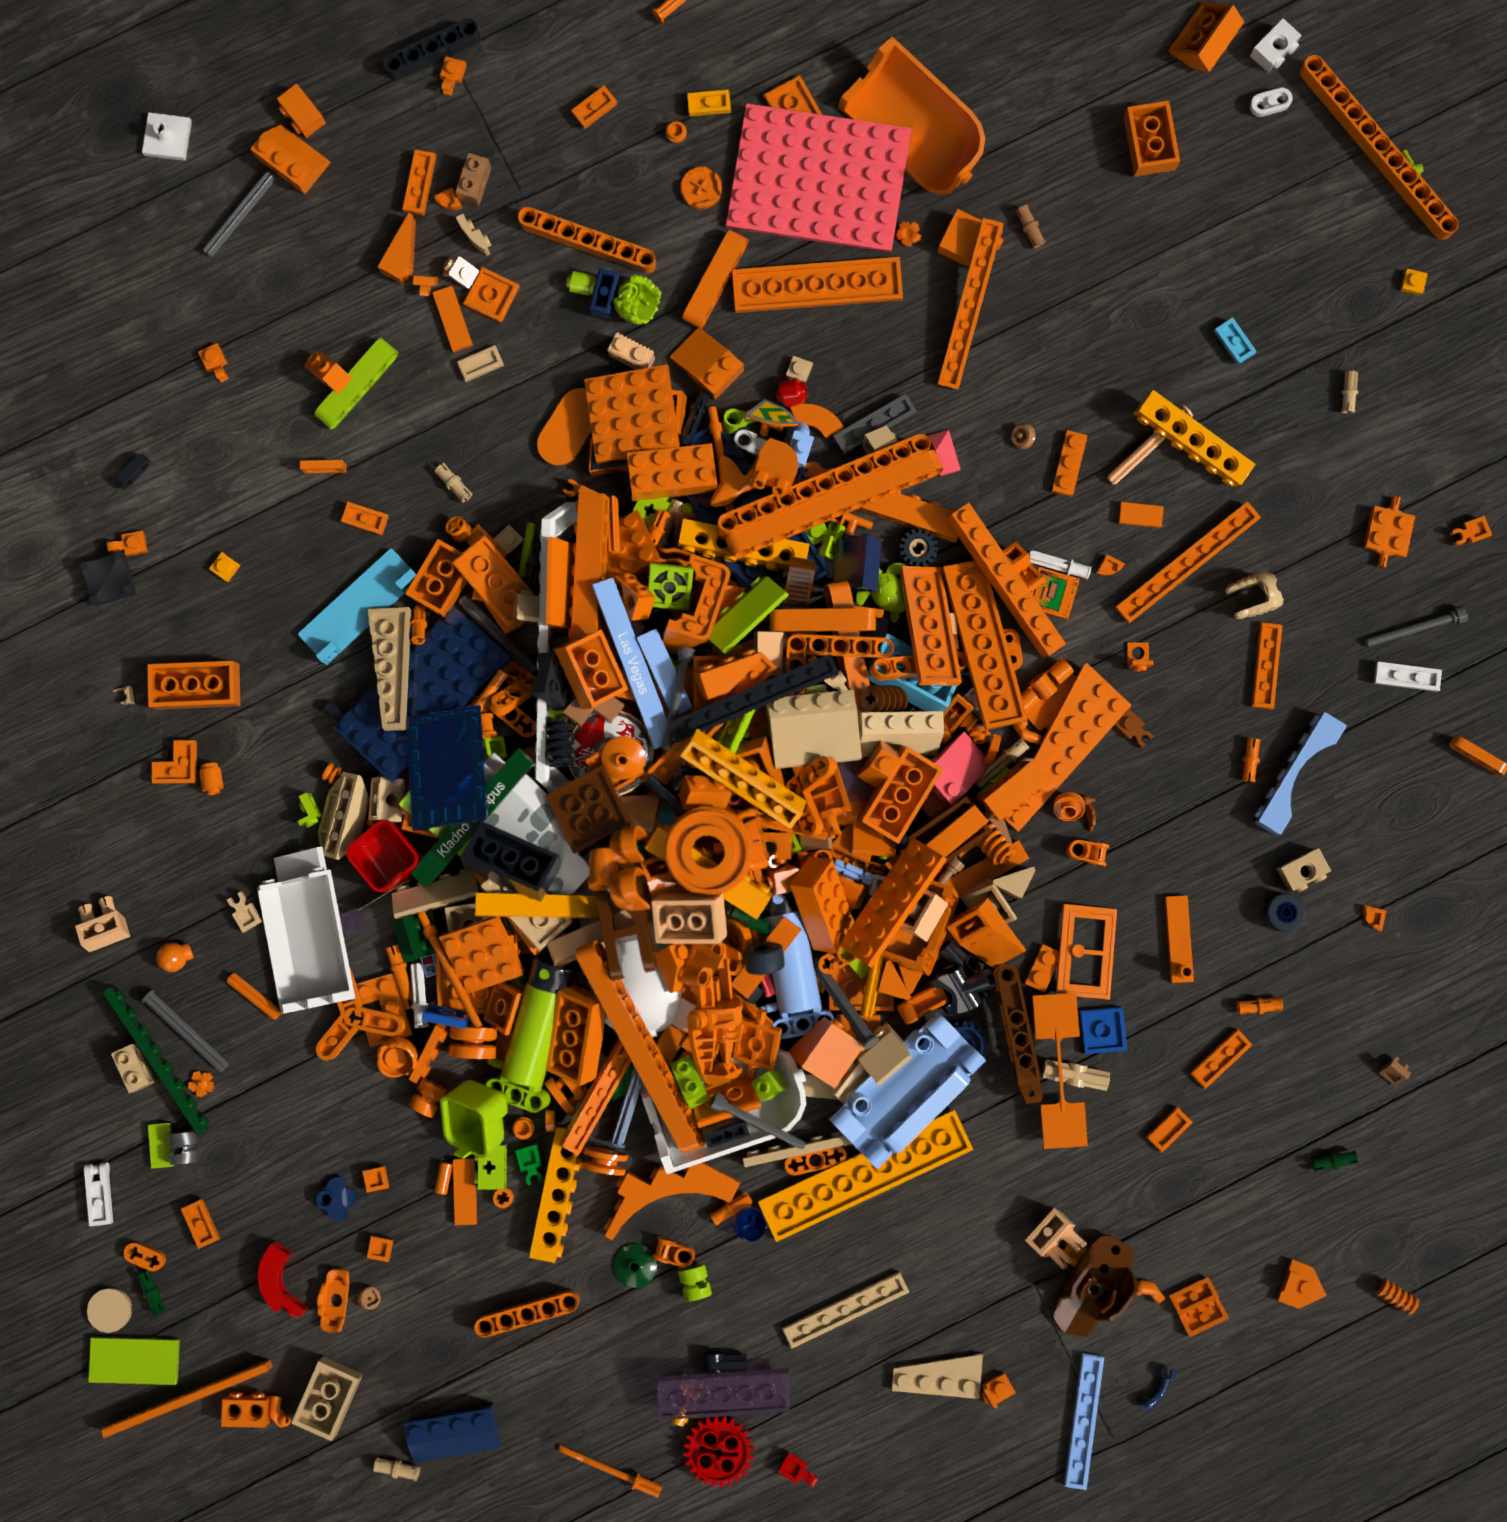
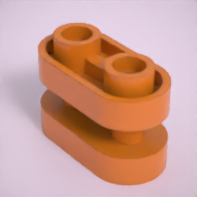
M551 1077L544 1082L548 1090L570 1117L577 1112L575 1105L578 1102L582 1103L589 1091L585 1084L578 1086L563 1078L556 1081ZM565 1085L574 1094L571 1098L562 1089Z

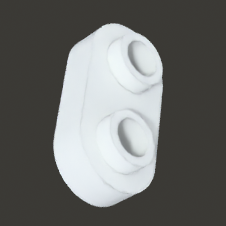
M1278 88L1257 94L1250 103V110L1258 117L1284 111L1292 102V94L1286 88ZM1277 99H1282L1283 103H1278ZM1257 105H1262L1263 109H1259Z

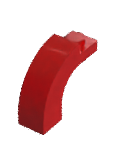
M274 1241L264 1253L259 1265L258 1283L261 1294L266 1303L276 1313L282 1307H285V1312L290 1316L300 1318L309 1306L291 1295L286 1290L282 1280L283 1269L293 1255V1252L279 1242Z

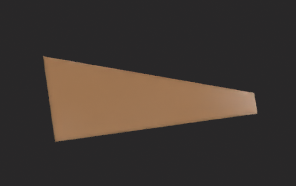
M985 811L983 815L989 819V823L995 825V830L1001 831L999 836L1006 837L1004 843H1012L1005 821L1003 819H992Z

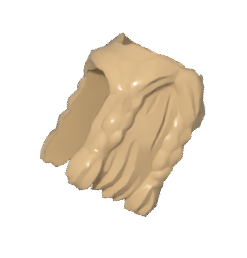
M1259 572L1228 585L1225 590L1226 595L1258 585L1264 591L1266 597L1265 603L1235 613L1234 617L1236 619L1262 615L1268 611H1274L1284 604L1281 592L1277 589V579L1274 574Z

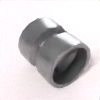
M195 1131L167 1134L168 1146L172 1148L169 1152V1165L198 1162V1149L194 1148V1145L197 1143Z

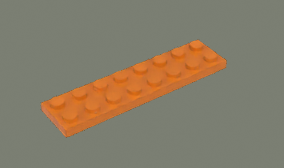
M900 257L732 270L735 313L903 300Z
M976 561L944 566L942 572L953 613L956 614L957 628L985 731L1026 722L1028 720L991 583Z

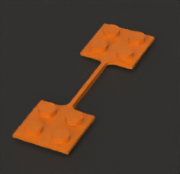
M1076 993L1033 996L1036 1039H1053L1056 1042L1060 1101L1058 1103L1041 1105L1044 1149L1088 1146L1085 1102H1066L1063 1089L1060 1041L1066 1037H1080Z

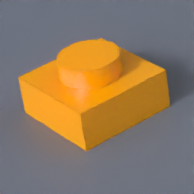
M1406 269L1400 291L1421 296L1424 292L1428 273Z
M221 552L209 569L229 582L241 565Z

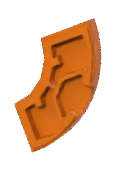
M800 404L790 407L796 421L815 428L821 432L825 439L844 430L840 420L832 412L821 406Z

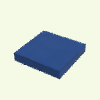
M430 1004L425 1009L421 1019L463 1029L470 1022L466 1011Z
M1123 1007L1079 1011L1083 1054L1127 1050Z

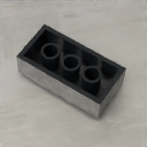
M483 821L480 822L460 856L463 868L539 902L543 900L561 868L558 854Z

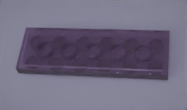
M789 1369L657 1377L658 1420L789 1412Z

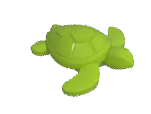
M902 563L892 564L888 567L885 574L879 568L877 591L857 593V603L862 606L867 597L872 595L876 605L890 612L891 621L896 623L900 617L899 613L904 612L906 609L901 580L897 575L900 574L899 569L907 565Z

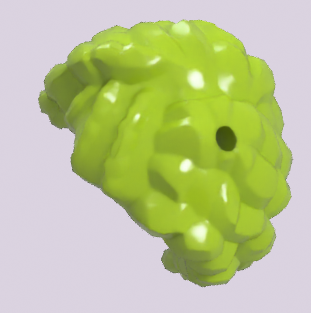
M633 274L623 284L619 285L618 297L613 299L614 308L619 316L627 322L635 325L647 324L649 319L652 320L655 312L659 310L657 305L660 303L661 291L647 277Z

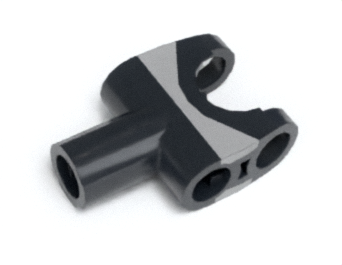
M961 964L946 967L932 975L927 981L930 988H942L949 991L953 999L942 1006L944 1013L947 1015L974 1009L981 1003L978 992L994 988L996 984L995 976L991 970L985 969L967 975Z

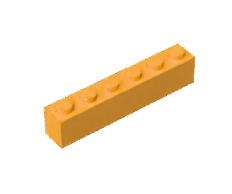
M661 823L644 849L666 862V840L672 825ZM695 842L693 843L692 857L698 865L705 868H714L723 861V859L719 860L714 857V852L706 847L700 848ZM747 873L741 883L728 892L723 893V898L750 916L758 919L773 893L770 892V888L761 882L757 884L751 880L752 877Z

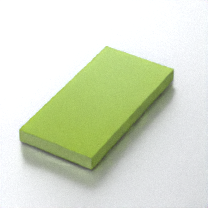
M92 1337L89 1382L178 1384L180 1339Z

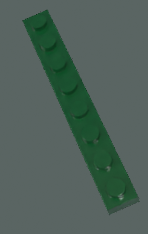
M109 987L103 991V994L197 1135L199 1136L211 1129L208 1125L210 1124L209 1119L204 1113L199 1112L196 1107L198 1106L197 1101L192 1095L189 1096L187 1094L185 1083L181 1078L175 1076L173 1073L174 1067L169 1060L163 1058L161 1055L162 1049L155 1041L151 1040L149 1037L150 1031L144 1024L139 1022L137 1019L138 1013L132 1006L129 1007L125 1001L126 995L120 988L117 989V987Z

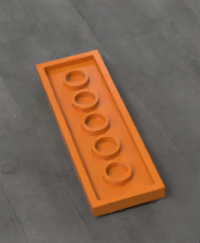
M902 566L899 569L918 684L959 686L962 680L942 568Z
M912 838L839 946L872 968L947 859L920 841Z

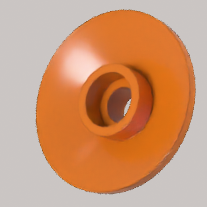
M618 736L608 741L604 746L601 759L602 764L605 765L610 775L618 779H629L641 772L646 756L644 748L637 740L628 736ZM624 756L627 761L621 763L619 757Z

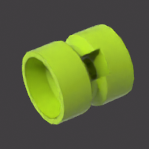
M705 1264L691 1265L678 1270L680 1283L684 1284L682 1292L685 1302L700 1300L712 1295L710 1283L705 1280L708 1277Z

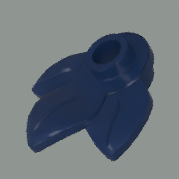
M345 1177L331 1179L326 1188L319 1190L315 1196L317 1206L326 1210L330 1218L339 1221L349 1219L346 1207L353 1205L359 1199L356 1191L345 1188ZM324 1195L330 1196L329 1202L323 1200Z

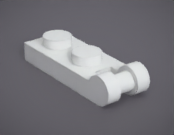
M108 1162L100 1163L97 1166L87 1164L84 1167L89 1226L113 1223L109 1181L110 1167ZM95 1174H100L99 1181H94Z

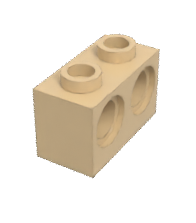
M137 1043L126 1046L111 1054L129 1093L137 1092L156 1082Z

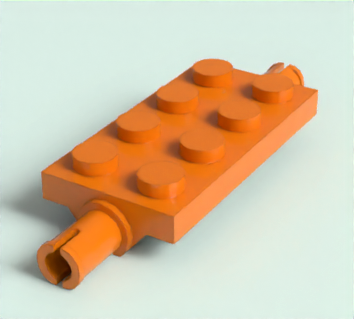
M837 764L835 773L810 792L822 821H824L829 839L836 838V834L837 836L842 835L836 817L852 810ZM792 767L794 776L803 770L804 767ZM812 772L808 775V780L811 783L814 779Z

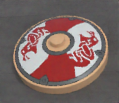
M623 711L618 714L612 723H609L597 713L591 714L581 727L578 725L572 732L574 737L569 739L575 742V745L569 746V749L575 750L574 754L569 755V757L575 758V762L569 763L570 771L575 779L591 771L584 761L585 758L600 750L608 741L618 736L632 737L642 745L646 756L643 767L645 773L653 766L654 749L645 726L637 718ZM640 778L618 790L619 795L622 796L632 792L643 781Z

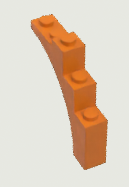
M706 1162L684 1168L685 1176L676 1171L666 1174L664 1166L661 1164L660 1168H654L649 1178L653 1180L652 1183L628 1172L626 1176L622 1175L616 1185L620 1188L617 1193L625 1198L624 1200L619 1198L614 1208L617 1211L614 1219H608L604 1230L607 1231L605 1237L613 1240L621 1226L635 1212L648 1203L662 1197L680 1193H700L731 1202L741 1181Z

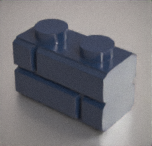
M599 269L589 306L591 316L607 320L612 319L614 312L613 299L618 296V287L621 284L620 273Z

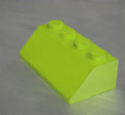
M760 576L757 577L750 584L752 588L746 593L742 591L735 597V604L731 607L727 605L719 612L720 617L715 621L710 638L706 642L717 654H726L789 596L787 592L768 576L762 579Z

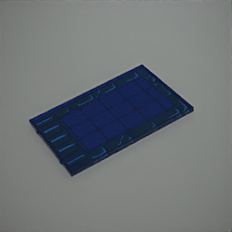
M474 705L406 717L412 830L418 831L488 819L481 706Z

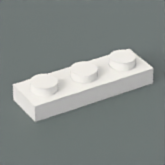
M1376 662L1373 684L1438 692L1440 691L1442 670Z

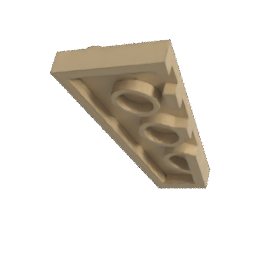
M978 1353L965 1357L959 1356L952 1359H940L933 1362L893 1367L892 1391L979 1399L983 1354Z

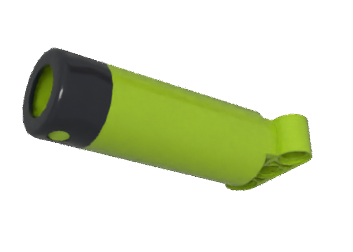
M535 956L533 958L505 1061L496 1058L488 1059L487 1061L488 1064L501 1069L502 1072L501 1075L490 1079L486 1086L498 1090L496 1088V1082L501 1085V1092L507 1098L508 1104L530 1112H538L546 1108L550 1103V1095L546 1090L542 1089L547 1072L546 1066L558 990L571 986L575 968L570 963L556 966L551 957ZM515 1089L520 1091L521 1098L516 1096ZM535 1096L540 1099V1105L535 1102Z

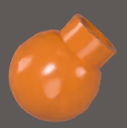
M188 942L181 945L178 943H166L160 947L156 955L159 967L166 972H177L184 967L186 961L194 958Z

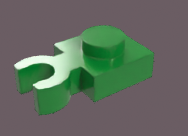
M537 1144L515 1150L520 1171L527 1170L528 1172L526 1176L527 1184H532V1175H536L539 1182H542L543 1175L537 1170V1167L543 1165Z

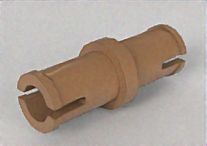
M1024 205L1015 212L1021 220L1024 233H1027L1033 248L1036 249L1044 245L1046 241L1038 228V221L1034 220L1028 208L1029 206Z

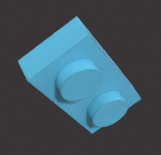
M1233 317L1214 330L1237 365L1257 352Z

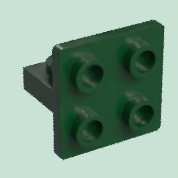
M425 911L431 925L435 926L439 939L440 931L434 911ZM418 914L408 915L392 922L404 963L435 954L430 940L426 939L423 933L424 928L417 917Z

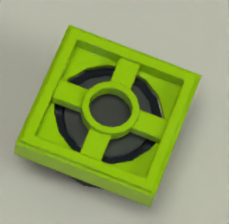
M650 562L648 590L656 596L653 607L689 611L694 567Z

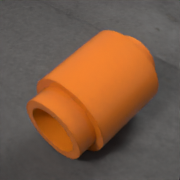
M218 763L201 765L199 774L202 792H207V795L219 794L220 790L224 789L221 768L218 767Z

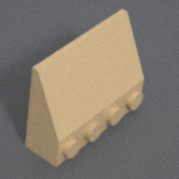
M853 690L788 696L766 705V716L775 769L808 766L820 756L833 757L836 762L862 759L857 707Z

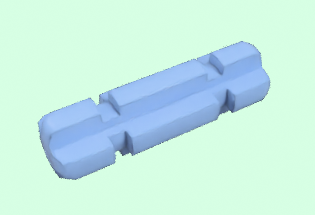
M839 859L834 861L838 873L842 872L844 876L856 881L861 880L866 885L872 883L874 878L872 873L868 871L863 872V869L849 863L844 864V861Z

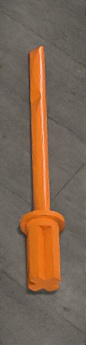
M562 1445L559 1446V1452L632 1483V1490L637 1489L656 1498L659 1497L663 1486L641 1477L640 1473L635 1478Z

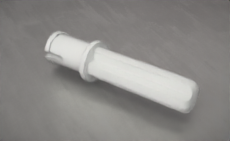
M1031 550L1029 553L1030 561L1033 564L1067 573L1068 576L1071 574L1087 580L1089 578L1091 566L1076 563L1073 559L1069 561Z
M415 963L410 966L413 996L411 1009H414V1027L419 1028L420 1025V1028H425L429 1026L428 1021L421 1019L423 1012L429 1005L426 1003L424 971L422 964Z

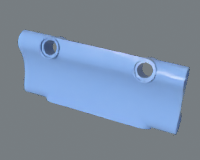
M939 1012L920 1029L911 1032L904 1040L912 1056L906 1064L880 1086L869 1075L848 1095L847 1102L829 1119L876 1169L892 1153L901 1152L969 1084V1076L986 1061ZM921 1038H925L924 1043L918 1046V1041ZM863 1099L862 1104L859 1107H855L857 1101Z

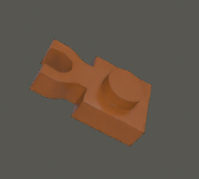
M1130 709L1114 725L1128 739L1134 737L1140 748L1146 745L1141 741L1142 736H1147L1149 740L1154 737L1150 732L1142 729L1145 723Z

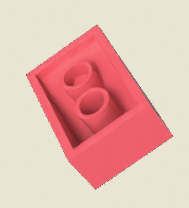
M965 731L932 760L933 763L944 769L931 789L944 806L953 805L991 765L984 762L986 756Z

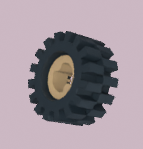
M913 529L911 532H907L899 545L901 560L907 566L928 567L930 563L932 564L938 551V543L934 539V535H930L929 531H922V529ZM918 543L924 547L920 554L914 553L912 549Z

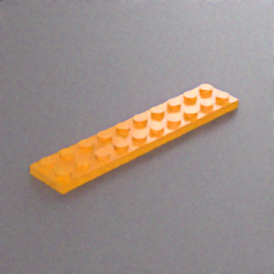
M952 1110L934 1118L901 1152L892 1153L878 1169L860 1153L836 1166L825 1169L763 1198L758 1203L775 1241L778 1242L972 1151L973 1148L956 1111Z

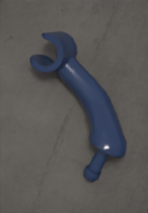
M1163 1367L1160 1370L1162 1380L1156 1392L1146 1402L1136 1400V1404L1146 1406L1147 1411L1153 1410L1166 1394L1170 1380L1177 1376V1371L1174 1368L1170 1370V1376H1168L1167 1367Z

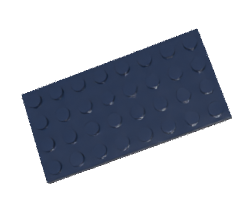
M453 606L446 617H442L425 634V642L420 645L415 644L409 651L406 730L384 731L382 728L379 705L380 697L377 689L378 682L333 728L392 783L411 764L412 748L410 745L409 719L465 709L489 684L499 669L503 670L512 661V658ZM452 720L437 723L438 729H445ZM436 723L422 726L423 733L437 729ZM437 732L424 733L422 735L423 750L437 737ZM420 735L421 750H422V740H421V735Z

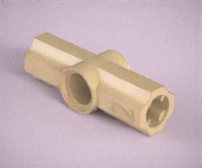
M1045 1059L1042 1078L1059 1081L1057 1061ZM1062 1063L1064 1084L1107 1091L1110 1072L1087 1068L1088 1066L1076 1063Z

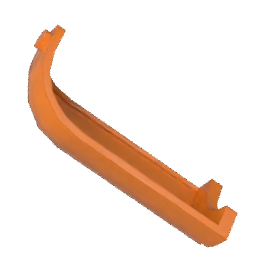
M891 37L878 48L873 60L867 67L870 71L864 79L859 77L854 85L841 96L837 108L849 119L912 128L905 172L928 191L938 195L950 194L961 182L966 184L973 176L970 172L984 151L985 135L982 124L958 97L894 37Z

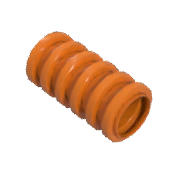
M1387 1278L1382 1280L1377 1286L1376 1295L1378 1297L1382 1296V1299L1388 1300L1389 1304L1394 1303V1307H1400V1310L1402 1312L1406 1311L1407 1315H1411L1416 1311L1419 1299L1417 1297L1413 1298L1411 1293L1407 1294V1291L1401 1290V1287H1395V1283H1389Z

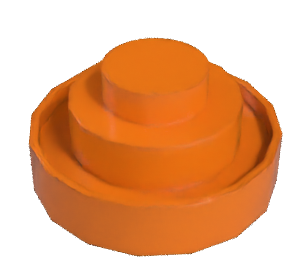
M1062 793L1054 800V814L1061 820L1075 821L1081 818L1085 812L1084 799L1076 793Z

